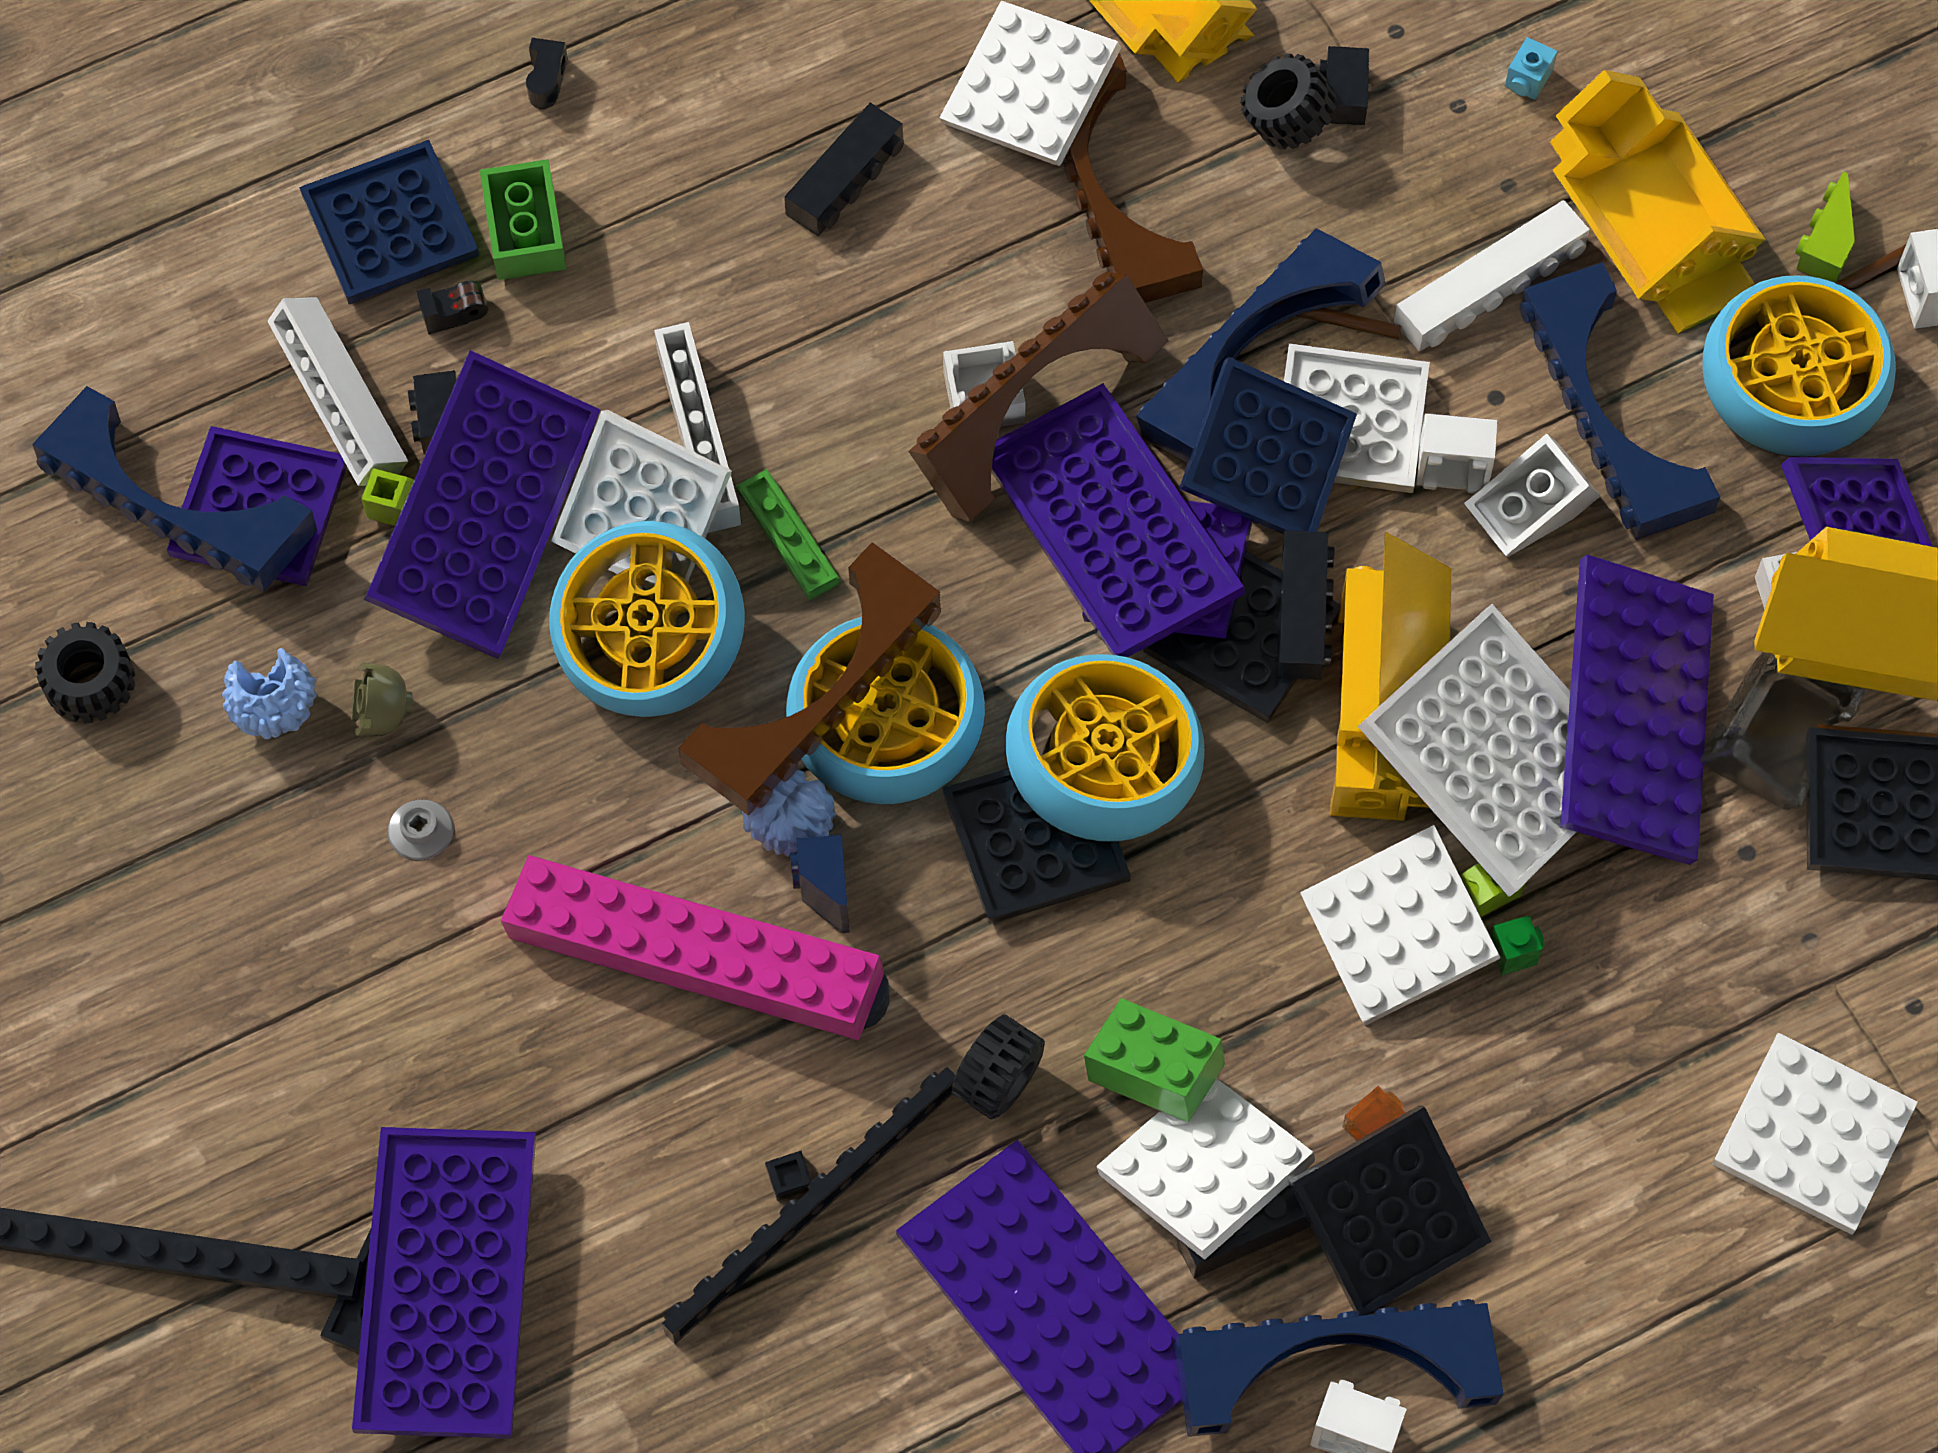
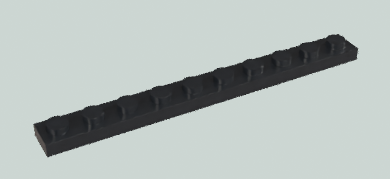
M948 1067L939 1074L937 1072L931 1073L920 1085L921 1090L913 1098L905 1097L894 1107L892 1111L893 1116L884 1124L878 1122L867 1131L863 1143L856 1149L850 1147L844 1151L837 1159V1166L827 1175L823 1172L815 1177L808 1186L809 1191L799 1200L793 1198L786 1203L779 1212L780 1217L770 1226L768 1224L762 1225L752 1235V1242L744 1250L740 1251L737 1249L733 1251L723 1261V1268L714 1277L708 1275L703 1278L693 1289L694 1295L684 1304L681 1301L677 1302L664 1315L665 1321L662 1322L665 1335L674 1344H677L953 1094L952 1088L955 1074Z
M0 1207V1250L351 1301H355L363 1267L362 1261L356 1258Z

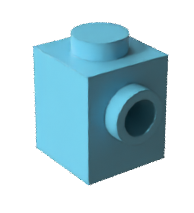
M1526 37L1508 68L1505 86L1520 96H1527L1536 100L1554 70L1558 51Z

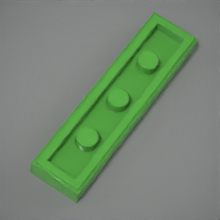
M768 469L736 485L738 494L808 600L840 584L838 575Z

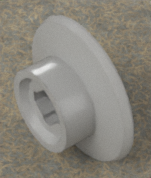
M424 799L410 801L399 807L392 815L387 828L388 840L395 852L406 859L414 861L432 859L441 854L450 844L454 833V824L449 812L439 803ZM417 822L425 824L422 831L414 829Z

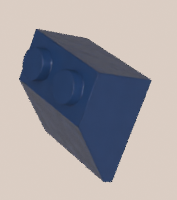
M842 835L796 838L797 852H790L793 889L801 888L802 902L842 933L850 932Z

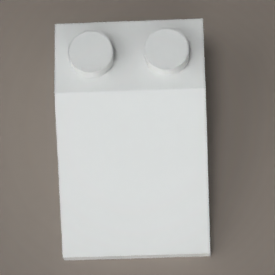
M1546 434L1464 504L1505 556L1509 557L1573 520L1601 495L1561 445Z

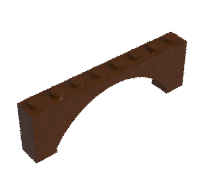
M1119 52L1065 156L1067 162L1064 163L1069 183L1075 182L1078 191H1075V198L1080 211H1086L1088 235L1091 240L1096 239L1099 248L1096 249L1100 267L1102 269L1107 268L1108 272L1127 274L1143 301L1147 303L1201 288L1203 267L1193 241L1183 243L1149 231L1132 221L1108 199L1092 171L1088 145L1093 128L1106 104L1116 92L1126 89L1127 70Z
M1105 272L1096 277L1092 282L1093 286L1089 290L1073 298L1068 303V308L1060 316L1047 321L1041 333L1034 339L1024 342L1012 359L998 365L993 370V376L984 384H979L972 388L964 402L959 406L949 409L943 415V420L935 428L925 431L917 438V444L908 452L953 518L971 521L996 499L991 492V470L997 436L1011 403L1022 387L1037 372L1063 356L1090 349H1108L1121 353L1126 361L1145 363L1169 342L1127 274Z
M873 542L848 567L849 584L857 589L861 604L862 625L853 657L845 672L834 686L805 709L771 723L751 727L718 728L709 727L702 722L678 748L681 765L748 816L756 807L762 808L772 797L773 789L781 780L786 782L792 777L797 769V763L806 754L809 756L816 751L822 741V736L830 728L835 729L840 725L846 715V710L854 702L859 703L865 698L869 692L870 684L878 676H885L891 669L894 658L902 650L904 652L908 651L918 637L917 633L925 625H932L941 613L940 591Z

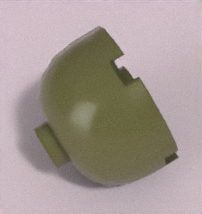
M362 662L358 667V671H364L363 679H355L353 688L352 721L360 719V728L354 729V732L357 736H384L393 732L402 723L405 713H411L413 694L406 691L404 679L394 669L382 664Z

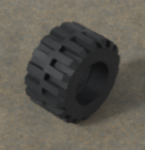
M1285 54L1281 59L1279 56L1272 58L1270 63L1262 64L1257 73L1253 72L1249 77L1250 83L1245 84L1243 88L1245 95L1241 97L1240 103L1243 106L1241 110L1246 120L1268 145L1272 147L1277 146L1278 149L1285 150L1288 146L1291 149L1299 148L1301 143L1306 145L1312 141V137L1315 135L1319 136L1323 132L1322 128L1324 125H1329L1332 120L1330 114L1335 113L1336 105L1333 102L1336 101V94L1331 84L1309 58L1306 59L1300 54H1297L1295 57L1292 54Z
M79 622L71 624L72 629L65 631L64 627L56 630L58 636L55 638L49 636L45 640L47 648L39 649L37 655L40 661L35 662V670L38 674L36 676L50 706L54 707L56 713L63 717L66 714L68 719L73 722H77L80 717L84 723H92V718L98 717L100 721L108 719L106 714L110 711L114 714L121 710L119 704L121 702L127 704L130 699L128 691L134 690L135 686L133 680L135 676L134 667L120 637L116 633L111 634L110 629L102 625L97 629L96 624L93 622H87L85 627H81ZM87 662L104 664L99 675L89 682L71 683L67 681L70 673L81 664Z
M1003 1014L996 1018L981 1032L962 1060L954 1078L953 1095L991 1120L1001 1116L1014 1104L1034 1075L1043 1056L1044 1039L1008 1015Z

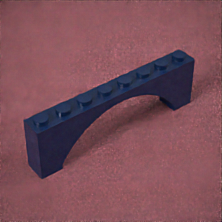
M1316 228L1307 238L1301 240L1294 252L1285 261L1278 264L1275 271L1263 284L1255 288L1253 294L1245 303L1233 311L1230 318L1221 328L1210 335L1208 341L1196 354L1191 355L1185 365L1164 383L1162 389L1141 407L1136 417L1142 437L1188 463L1224 360L1228 357L1235 359L1251 341L1267 329L1301 313L1338 305L1358 304L1364 308L1386 285L1382 263ZM1284 300L1283 304L1274 305L1275 303Z
M1602 262L1525 288L1523 300L1520 303V313L1524 322L1530 323L1534 330L1536 347L1540 352L1544 351L1548 359L1549 373L1554 381L1559 382L1563 390L1562 398L1566 408L1569 411L1573 410L1577 418V430L1583 440L1587 439L1592 449L1591 457L1595 467L1603 471L1609 496L1611 499H1616L1621 508L1620 516L1626 529H1631L1635 539L1638 540L1715 513L1720 495L1706 467L1693 469L1677 465L1643 450L1613 426L1595 400L1586 370L1587 341L1604 311L1613 308L1617 289Z
M88 386L80 392L32 444L37 457V465L48 475L56 474L65 479L73 489L88 492L103 506H113L120 510L128 520L135 523L139 521L145 524L158 537H168L177 542L185 552L200 555L215 569H224L232 573L245 586L253 585L265 591L317 532L312 510L285 495H282L278 501L266 505L227 512L188 510L169 505L152 497L140 489L126 475L116 459L115 430L121 423L115 401Z
M1466 1299L1452 1303V1307L1437 1308V1304L1427 1303L1414 1307L1412 1311L1399 1312L1397 1307H1387L1377 1310L1372 1315L1361 1316L1359 1311H1348L1337 1315V1318L1322 1319L1321 1315H1308L1300 1318L1299 1322L1284 1323L1282 1319H1269L1261 1322L1260 1326L1245 1327L1244 1323H1230L1222 1326V1330L1207 1331L1206 1327L1201 1326L1187 1328L1183 1330V1334H1178L1174 1344L1187 1436L1227 1433L1232 1423L1230 1413L1244 1392L1264 1372L1293 1354L1326 1345L1351 1344L1367 1346L1403 1358L1424 1370L1442 1384L1456 1398L1458 1409L1497 1405L1504 1392L1488 1304H1475L1474 1300Z

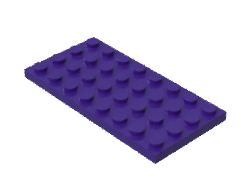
M470 350L364 600L498 659L505 647L600 409Z
M1104 383L996 440L992 461V474L1112 655L1128 658L1245 594L1241 581Z
M1588 554L1580 559L1561 828L1688 865L1698 861L1714 594Z
M381 1127L352 1421L353 1433L512 1439L536 1147L535 1132Z
M1018 1139L896 1230L897 1237L1072 1453H1117L1182 1403L1174 1349L1178 1333Z

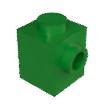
M1529 915L1494 925L1490 936L1501 957L1496 960L1501 975L1536 966L1542 948L1545 947L1542 931L1539 926H1533Z

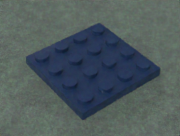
M430 140L299 187L348 304L358 302L480 256L478 247Z
M1228 357L1223 362L1179 489L1226 510L1241 514L1245 518L1284 534L1285 530L1317 532L1357 413Z

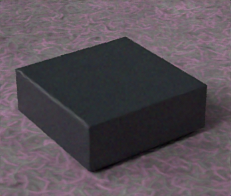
M802 1151L765 1162L777 1201L809 1191L808 1186L812 1180Z

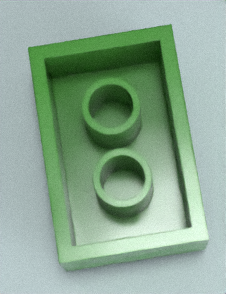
M549 159L481 169V183L497 280L567 270Z
M1122 998L1084 1054L1088 1081L1186 1122L1191 1120L1225 1066L1221 1038Z

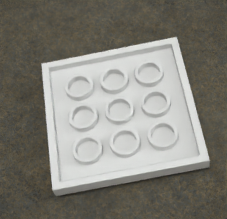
M1001 1L946 104L940 120L943 124L1060 166L1122 47L1116 40Z
M1289 344L1284 381L1357 413L1334 483L1413 493L1430 362Z
M603 410L600 413L551 541L577 553L584 545L601 533L620 525L640 521L674 524L706 538L732 470L609 410ZM672 552L671 570L678 573L688 582L695 563L683 555ZM631 555L615 563L608 570L618 574L630 568ZM656 576L647 577L642 587L648 590L652 589L657 581Z
M1435 825L1300 892L1365 1026L1501 958Z
M1778 1033L1712 1165L1853 1235L1918 1102Z
M1216 1078L1189 1122L1159 1111L1097 1165V1170L1103 1179L1205 1260L1289 1185L1288 1180L1299 1175L1315 1162V1157L1312 1150Z

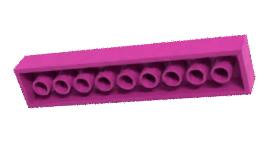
M528 855L501 919L509 939L855 1040H859L884 976L879 955Z

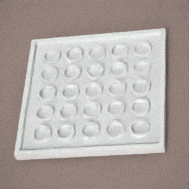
M1491 604L1370 714L1358 728L1509 897L1517 892L1576 833L1575 831L1560 827L1570 690L1496 607Z

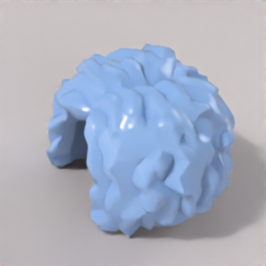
M282 648L277 650L278 659L276 660V665L272 667L267 677L260 673H250L243 667L241 662L237 661L228 666L225 674L224 683L226 689L222 693L223 699H225L223 710L228 713L230 722H234L242 732L251 736L261 735L264 739H270L271 737L276 738L280 736L282 732L297 731L299 726H302V723L309 718L311 714L309 707L314 704L313 699L317 697V693L314 691L317 681L316 677L311 676L304 663H301L299 659L290 653H286Z
M796 769L789 780L786 782L781 780L773 789L772 797L762 808L756 807L749 816L742 811L743 828L746 832L751 833L752 839L760 841L767 851L774 849L777 856L784 853L788 857L790 852H797L796 838L829 836V831L833 829L832 820L836 818L833 796L826 791L824 783L819 780L806 781L804 772Z

